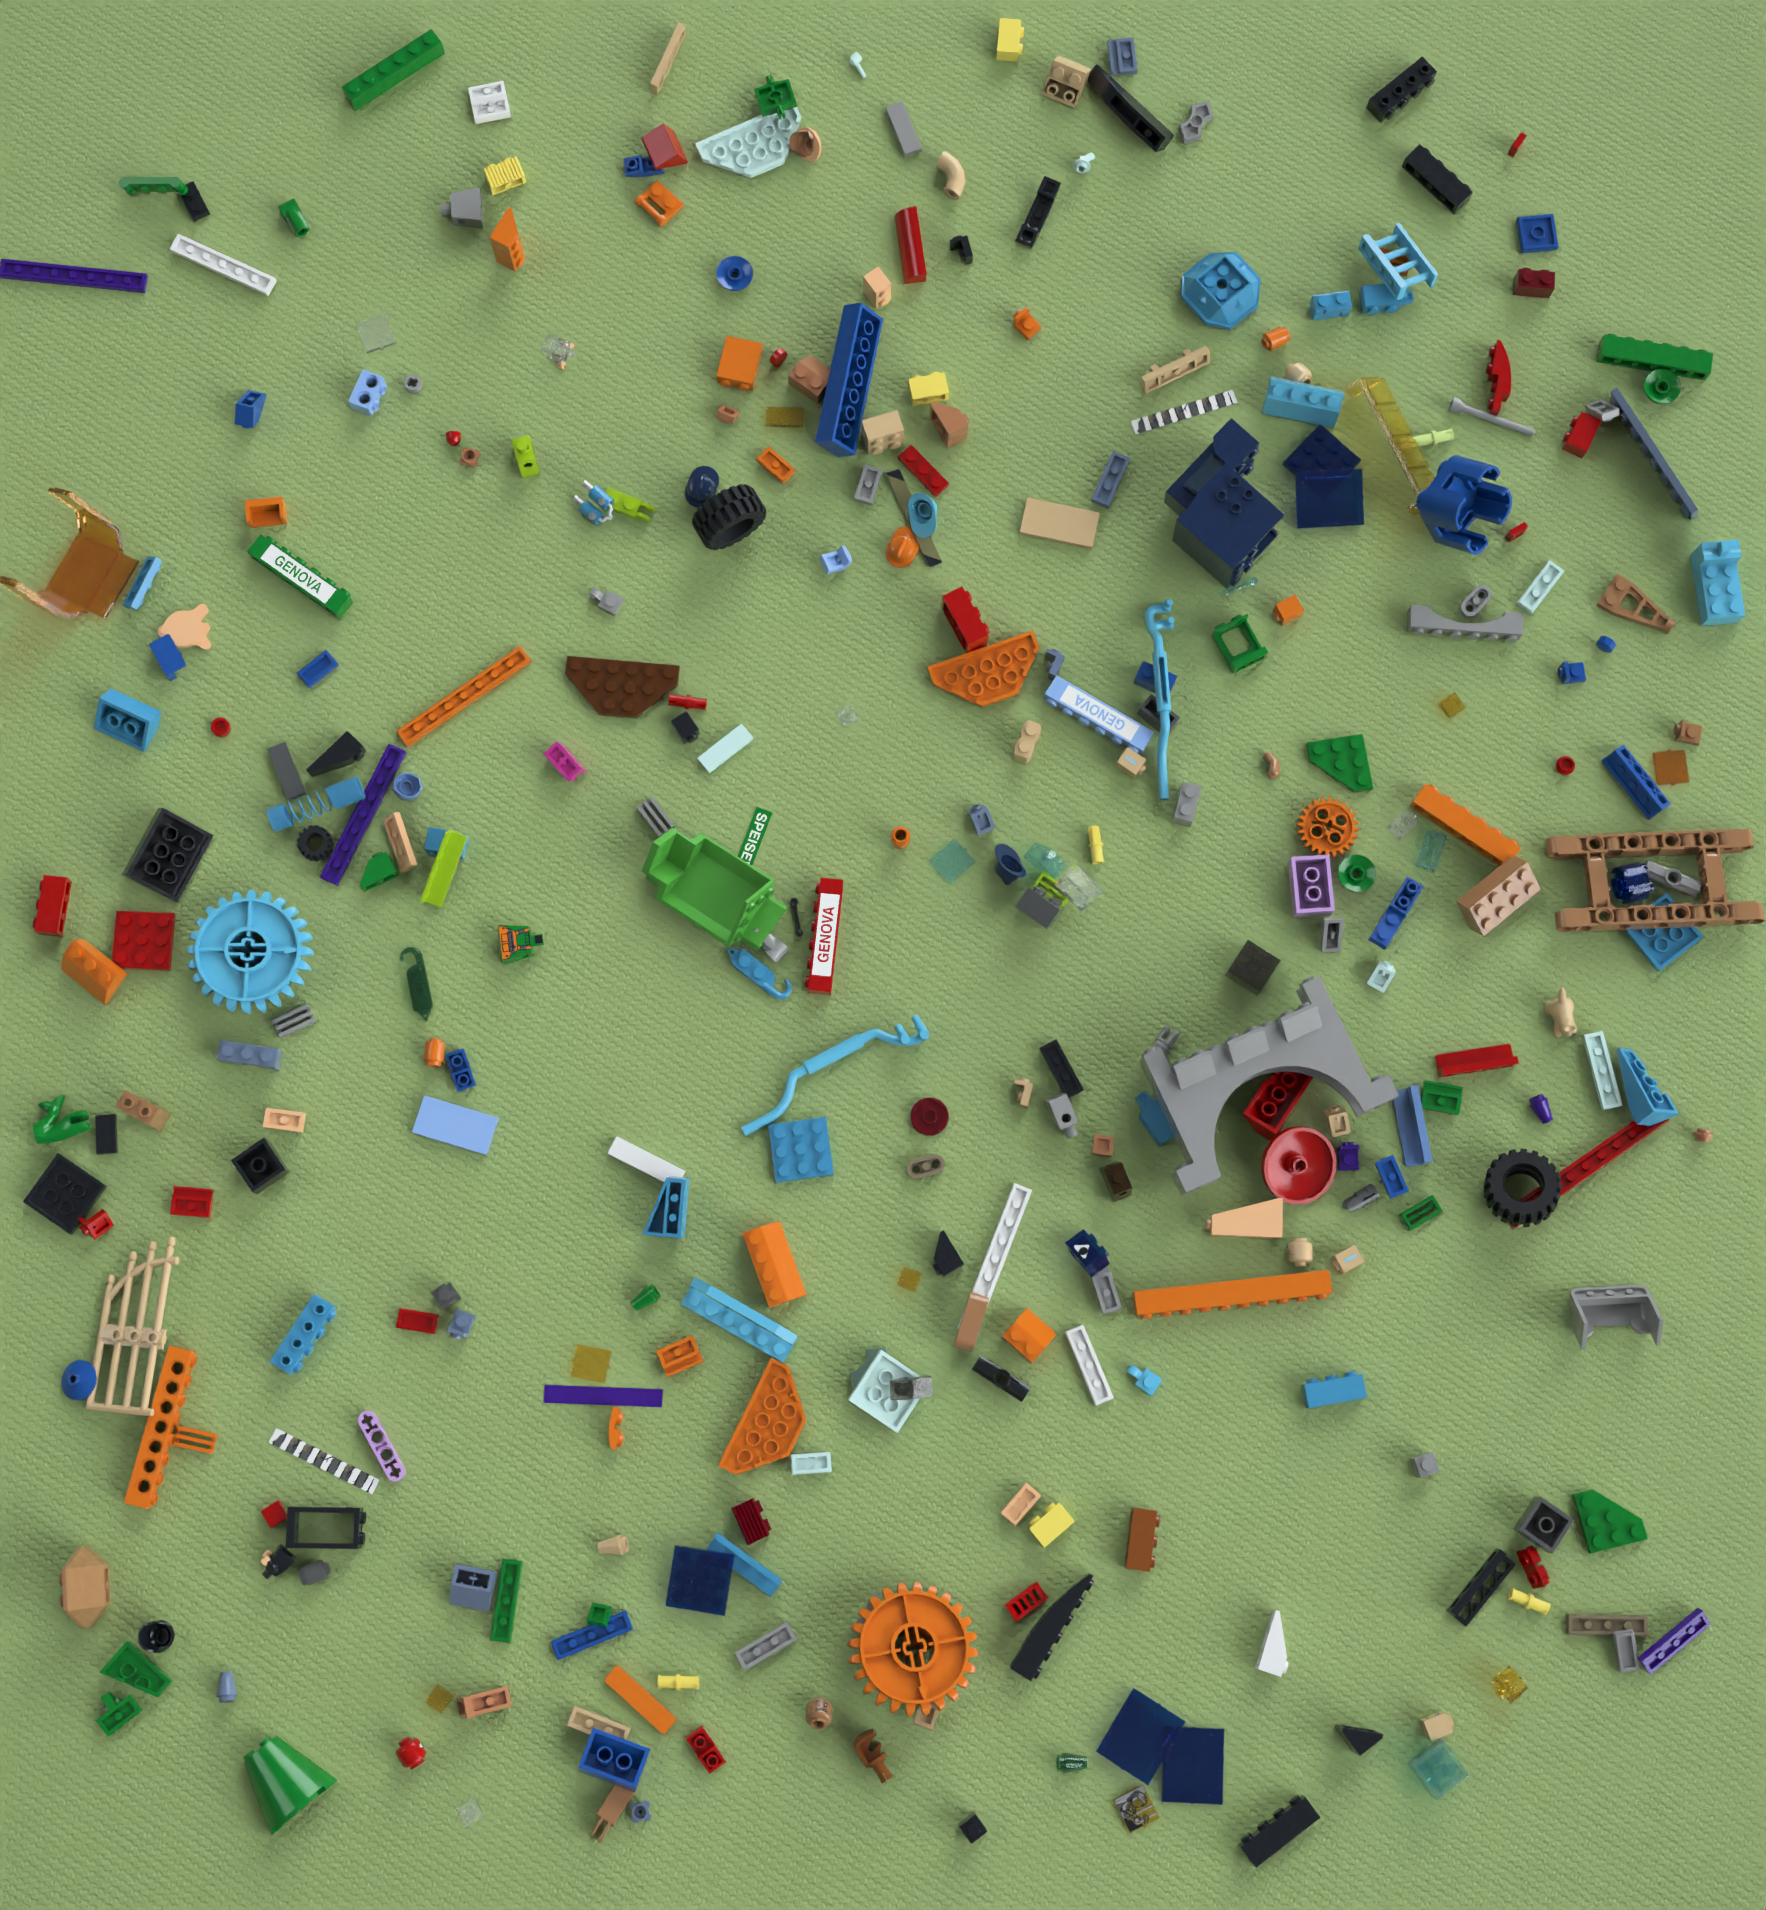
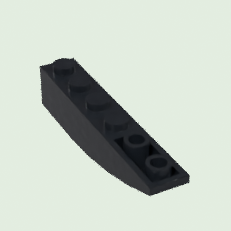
M1096 64L1087 80L1095 92L1155 152L1165 150L1175 135Z
M1088 1573L1074 1583L1045 1611L1029 1632L1009 1667L1029 1681L1033 1678L1037 1679L1042 1670L1040 1665L1043 1660L1047 1662L1052 1654L1050 1648L1053 1643L1057 1644L1063 1635L1061 1633L1063 1626L1070 1624L1073 1615H1071L1074 1608L1078 1609L1083 1602L1082 1594L1085 1590L1089 1591L1094 1583L1092 1574Z

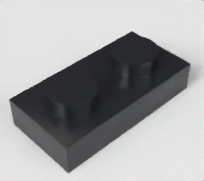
M194 181L186 184L188 192L180 196L193 221L195 222L210 215Z

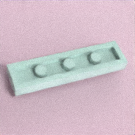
M1603 1031L1583 1035L1601 1110L1623 1106Z

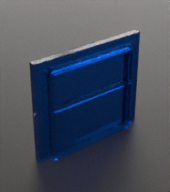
M1362 469L1295 472L1297 529L1364 525Z
M1133 1688L1096 1752L1146 1785H1149L1186 1721L1161 1706L1160 1703H1156Z
M1163 1726L1161 1801L1223 1805L1224 1729L1198 1728L1194 1726Z

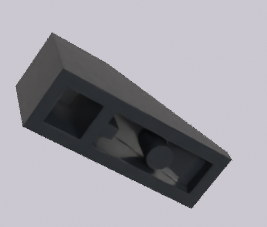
M346 731L306 771L311 777L351 765L355 761H360L364 757L366 750L355 737Z

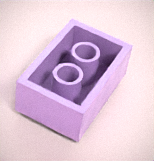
M1329 855L1291 857L1288 861L1293 918L1332 915L1335 907Z

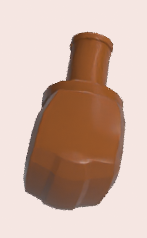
M873 1728L868 1729L855 1738L853 1748L866 1768H873L880 1782L884 1783L886 1778L889 1780L893 1777L883 1762L887 1755L885 1752L880 1753L881 1743H878L873 1750L869 1748L870 1741L876 1736V1732Z

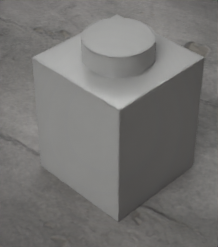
M1433 1452L1409 1458L1416 1478L1440 1472Z

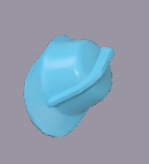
M924 493L912 495L908 501L912 531L920 538H927L935 532L937 526V505L933 499Z

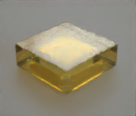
M1455 692L1438 703L1449 719L1466 708Z
M903 1267L897 1286L915 1292L922 1273Z
M437 1684L425 1702L440 1713H443L454 1695Z

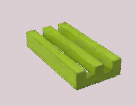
M1042 871L1032 885L1038 886V884H1041L1062 899V907L1066 905L1074 894L1044 871ZM1044 877L1046 880H1048L1053 885L1058 887L1060 890L1065 892L1067 896L1065 897L1041 879ZM1048 892L1046 893V895L1049 896L1050 898L1053 897V896H1052L1051 894H1049Z

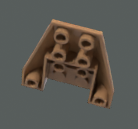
M79 1546L64 1565L59 1576V1583L63 1589V1594L60 1596V1605L63 1607V1611L81 1629L91 1628L111 1605L109 1564L89 1546Z

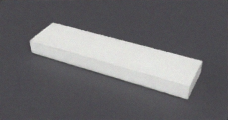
M617 1136L607 1153L662 1182H665L666 1177H683L686 1171Z
M1084 1325L1066 1331V1337L1095 1406L1113 1399L1114 1397Z

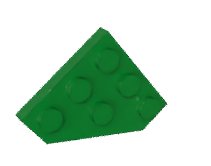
M1363 734L1307 742L1309 762L1315 767H1319L1331 778L1347 786V789L1353 793L1373 789Z
M1591 1489L1572 1494L1588 1553L1591 1554L1648 1539L1641 1518L1595 1490Z

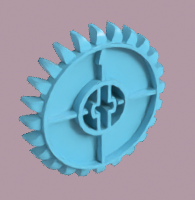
M249 890L246 898H243L239 892H234L232 901L228 902L224 897L218 899L219 908L214 909L208 906L206 908V912L209 915L207 919L198 918L196 920L197 925L201 928L199 931H192L189 935L196 942L195 945L187 947V953L195 955V959L188 962V968L190 970L198 969V972L192 978L195 984L206 982L201 989V993L205 997L215 991L213 1003L218 1007L227 998L226 1005L230 1012L234 1013L238 1002H241L243 1012L250 1014L252 1003L255 1002L257 1008L265 1013L266 999L280 1007L281 1000L278 993L283 992L285 995L293 998L295 995L288 984L290 982L298 985L305 984L304 980L297 974V970L311 971V967L301 960V957L314 955L310 948L302 946V943L311 941L313 937L309 933L298 931L308 924L304 919L292 920L299 912L295 907L282 910L287 902L284 898H278L271 903L272 894L270 892H264L260 899H257V892L255 890ZM258 938L264 939L266 943H258ZM237 962H245V968L239 967Z

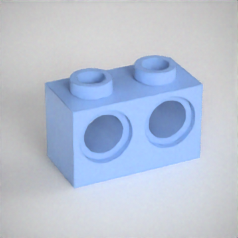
M362 370L348 401L351 409L372 416L374 411L378 410L379 399L381 395L385 394L387 389L384 378L372 372ZM376 383L375 387H369L370 384ZM365 399H368V400H369L368 403L362 404V401H363V400H365Z

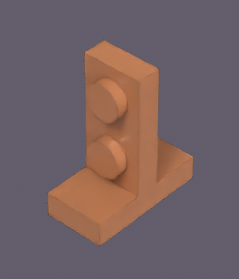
M508 1686L456 1698L460 1718L464 1719L512 1706Z

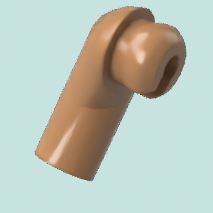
M1268 751L1262 758L1270 765L1267 776L1270 779H1275L1280 774V762Z

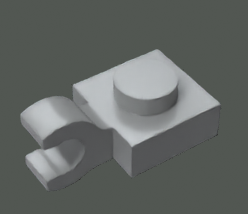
M592 588L589 593L591 599L600 602L598 608L613 616H616L624 601V598L608 590L605 595L595 588Z

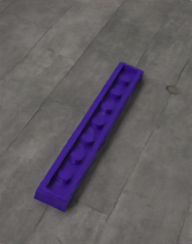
M1 259L0 278L137 293L146 292L148 280L146 273Z
M388 744L364 790L365 799L359 800L320 875L321 879L335 886L339 885L407 753L406 751Z

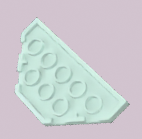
M797 107L785 110L784 119H779L777 113L764 117L760 115L695 143V147L704 163L753 178L784 164L790 150V137L797 131L801 122V115Z

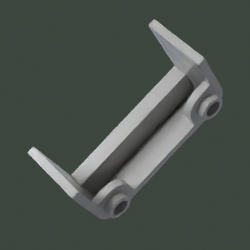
M1642 1285L1575 1288L1571 1291L1570 1304L1573 1332L1581 1349H1585L1586 1338L1593 1334V1327L1631 1325L1632 1329L1638 1334H1651L1655 1344L1660 1345L1663 1318L1647 1287Z

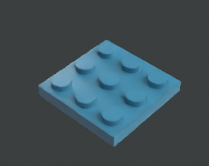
M1665 893L1651 905L1667 906L1668 904L1676 903L1668 893ZM1675 913L1678 918L1682 919L1680 914ZM1637 915L1640 920H1644L1642 915ZM1696 927L1624 930L1657 972L1703 938Z
M826 1117L768 1125L776 1183L834 1175Z

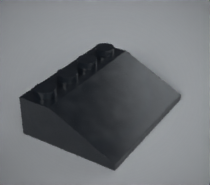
M158 808L122 875L160 895L178 902L214 835L164 808Z

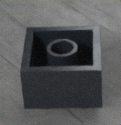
M262 1138L231 1160L248 1187L255 1194H259L290 1172L270 1141L266 1138Z

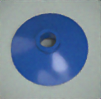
M730 256L722 260L718 265L717 279L725 289L739 291L751 283L753 269L751 264L743 257ZM736 274L738 277L732 278V275Z
M77 1360L69 1364L61 1380L64 1394L72 1400L87 1398L93 1392L96 1385L97 1375L95 1368L91 1363L84 1360Z

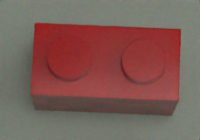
M1582 411L1578 417L1574 416L1570 423L1572 429L1570 432H1566L1562 440L1565 443L1562 450L1583 458L1601 424V420Z

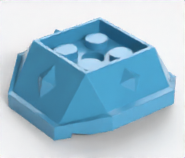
M1237 252L1209 253L1182 275L1181 300L1204 325L1231 330L1257 309L1261 278ZM1218 285L1224 286L1225 289L1218 288Z

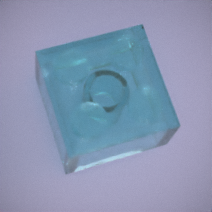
M1441 1739L1435 1741L1408 1762V1765L1429 1794L1436 1800L1469 1776L1445 1741Z

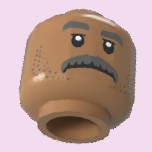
M822 1697L809 1701L806 1710L807 1723L812 1728L818 1730L827 1727L832 1721V1704Z

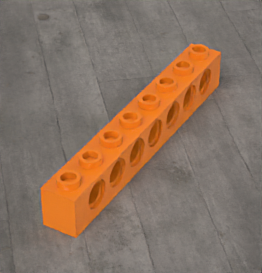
M168 1346L151 1408L154 1409V1415L148 1416L124 1500L126 1504L151 1509L158 1500L156 1492L158 1485L160 1486L163 1482L164 1474H162V1471L169 1461V1447L173 1445L175 1440L173 1432L175 1426L179 1425L181 1418L179 1411L185 1404L186 1387L190 1386L192 1376H190L191 1369L195 1367L197 1362L195 1351ZM181 1363L183 1370L180 1374H177L175 1367ZM176 1383L177 1391L172 1394L169 1390L170 1385ZM167 1402L172 1405L169 1413L164 1411V1405ZM161 1422L166 1424V1430L163 1433L158 1429ZM156 1441L161 1445L158 1452L153 1450V1444ZM150 1461H153L155 1464V1469L152 1472H149L147 1469ZM144 1481L149 1483V1489L146 1492L141 1488Z

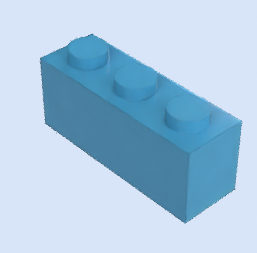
M1356 1371L1344 1373L1345 1377L1337 1378L1336 1374L1325 1376L1326 1381L1318 1382V1378L1306 1380V1384L1301 1385L1305 1407L1312 1408L1367 1398L1363 1375H1357Z

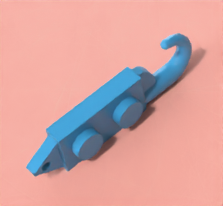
M728 948L732 960L731 965L776 999H784L790 995L792 986L787 979L784 980L787 985L786 991L778 992L772 987L775 982V975L770 969L746 950Z

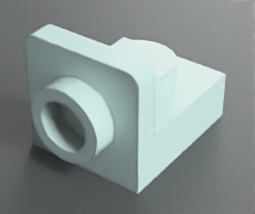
M1378 961L1367 984L1384 993L1395 975L1396 970L1394 966L1387 961Z

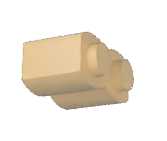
M1030 720L1024 723L1020 739L1017 741L1013 753L1015 761L1027 764L1031 760L1034 746L1040 736L1041 724Z

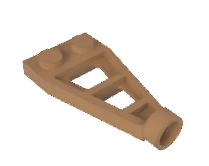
M1619 574L1615 575L1596 605L1613 616L1663 631L1666 634L1670 632L1676 622L1666 616L1635 584ZM1627 594L1632 595L1638 602V607L1634 611L1623 609L1620 606L1621 601ZM1643 606L1654 613L1652 620L1639 616Z

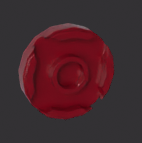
M933 1097L923 1098L914 1104L911 1110L910 1121L918 1133L924 1136H934L940 1134L946 1128L949 1121V1113L941 1100Z

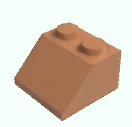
M809 355L800 360L788 374V384L818 405L825 396L830 368Z
M935 402L931 403L930 420L946 447L950 448L967 439L969 420L966 414H962L959 409Z

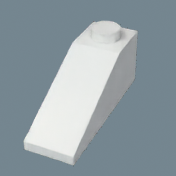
M1273 1609L1255 1668L1281 1677L1282 1673L1285 1674L1287 1671L1288 1662L1286 1661L1287 1654L1280 1611Z

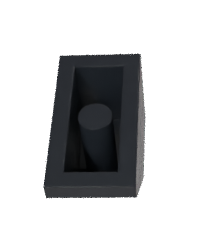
M944 1230L939 1234L933 1259L935 1264L932 1265L937 1275L941 1274L943 1277L964 1265Z

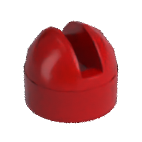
M458 431L446 432L447 442L451 446L458 445L461 441V433Z

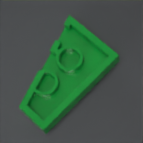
M129 1640L124 1643L99 1672L155 1697H159L173 1681Z

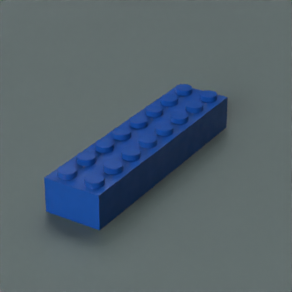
M862 303L844 305L815 443L837 457L855 455L883 324V318Z

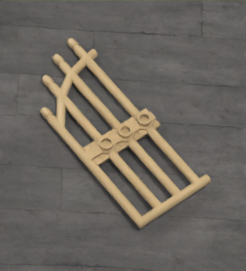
M169 1237L167 1240L165 1258L155 1259L157 1244L154 1241H150L146 1262L135 1268L137 1252L131 1251L126 1274L115 1286H113L115 1275H108L93 1359L97 1381L93 1392L87 1397L85 1410L142 1416L154 1415V1409L148 1408L157 1351L158 1349H164L167 1338V1330L161 1329L171 1265L179 1263V1257H173L175 1237ZM163 1266L153 1328H144L153 1267ZM144 1272L135 1327L125 1326L133 1278ZM123 1289L118 1324H108L112 1299ZM104 1344L114 1345L105 1401L104 1404L94 1403ZM122 1346H130L132 1348L122 1405H113ZM140 1347L150 1348L140 1407H133L130 1404Z

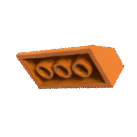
M780 1221L742 1233L770 1309L806 1296Z

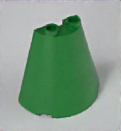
M278 1736L273 1739L267 1737L259 1744L261 1746L256 1752L252 1750L243 1757L252 1787L271 1835L284 1826L317 1796L337 1782L335 1777Z

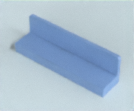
M1418 1085L1397 1090L1399 1097L1394 1099L1393 1103L1405 1166L1429 1164L1433 1161Z

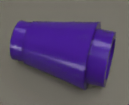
M1539 1094L1529 1099V1106L1542 1124L1553 1120L1547 1097Z

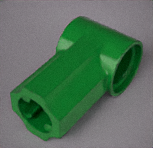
M293 198L279 205L278 208L283 218L289 223L295 236L302 237L306 235L310 229L301 214L302 212L296 200Z

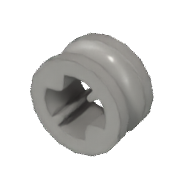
M409 375L405 378L404 385L409 393L416 394L421 390L422 384L418 376ZM411 381H413L414 383H416V386H415V387H413L412 385H410V382H411Z

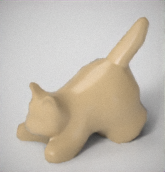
M1561 987L1558 992V998L1547 1001L1544 1007L1545 1013L1553 1017V1034L1556 1038H1560L1562 1034L1569 1037L1577 1033V1027L1572 1014L1574 1010L1573 1001L1566 996L1565 988Z

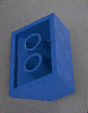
M593 1728L578 1766V1772L635 1792L650 1748Z

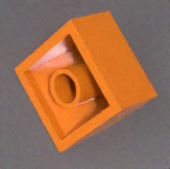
M1026 1308L1001 1338L1031 1364L1055 1337L1056 1333Z

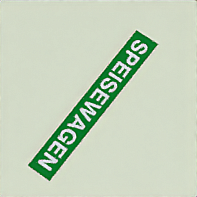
M756 807L738 854L739 858L750 865H753L773 813Z

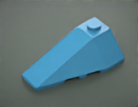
M1619 1048L1617 1054L1629 1110L1633 1115V1120L1637 1125L1651 1126L1677 1116L1679 1113L1667 1093L1662 1094L1656 1086L1658 1084L1656 1079H1652L1646 1074L1645 1065L1632 1049Z

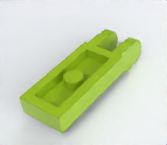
M607 488L606 493L614 499L612 504L613 511L644 522L650 521V517L639 512L641 508L654 512V506L617 490Z

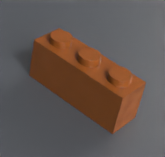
M1131 1508L1124 1568L1150 1572V1568H1154L1155 1556H1152L1153 1547L1156 1548L1158 1536L1155 1535V1527H1159L1160 1515H1157V1511Z

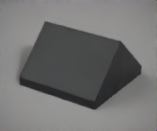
M1335 1725V1729L1352 1752L1359 1756L1383 1738V1734L1376 1730Z

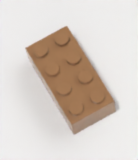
M1513 855L1456 902L1469 928L1485 936L1541 889L1528 862Z

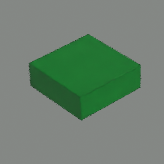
M592 1602L586 1622L590 1625L607 1628L612 1607Z

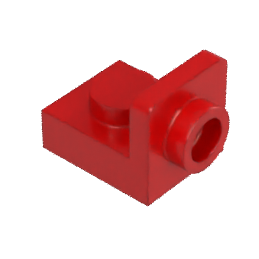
M103 1209L87 1221L82 1217L78 1219L81 1224L79 1227L81 1232L85 1236L89 1235L94 1240L114 1226L107 1212Z

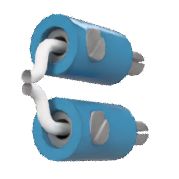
M584 481L582 486L589 491L588 496L604 510L610 508V517L604 518L605 515L588 500L583 501L575 495L572 500L580 506L579 511L595 525L605 522L607 519L611 520L613 517L611 512L614 499L599 486L593 487L587 481Z

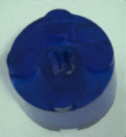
M1635 862L1613 868L1611 874L1614 873V879H1611V886L1617 900L1621 899L1623 901L1621 902L1622 904L1647 899L1650 893L1654 891L1653 883L1649 880L1647 874L1648 867L1645 863Z

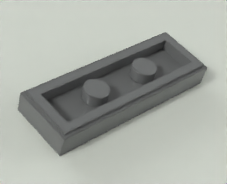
M286 742L268 748L267 750L287 800L290 801L305 795L306 791Z

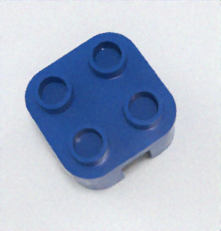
M1454 455L1440 464L1436 477L1427 489L1419 493L1416 501V507L1420 511L1421 518L1436 543L1473 555L1480 554L1487 547L1488 540L1485 535L1466 529L1477 518L1500 525L1508 517L1512 506V496L1509 489L1481 479L1483 477L1495 481L1500 475L1498 467L1459 455Z

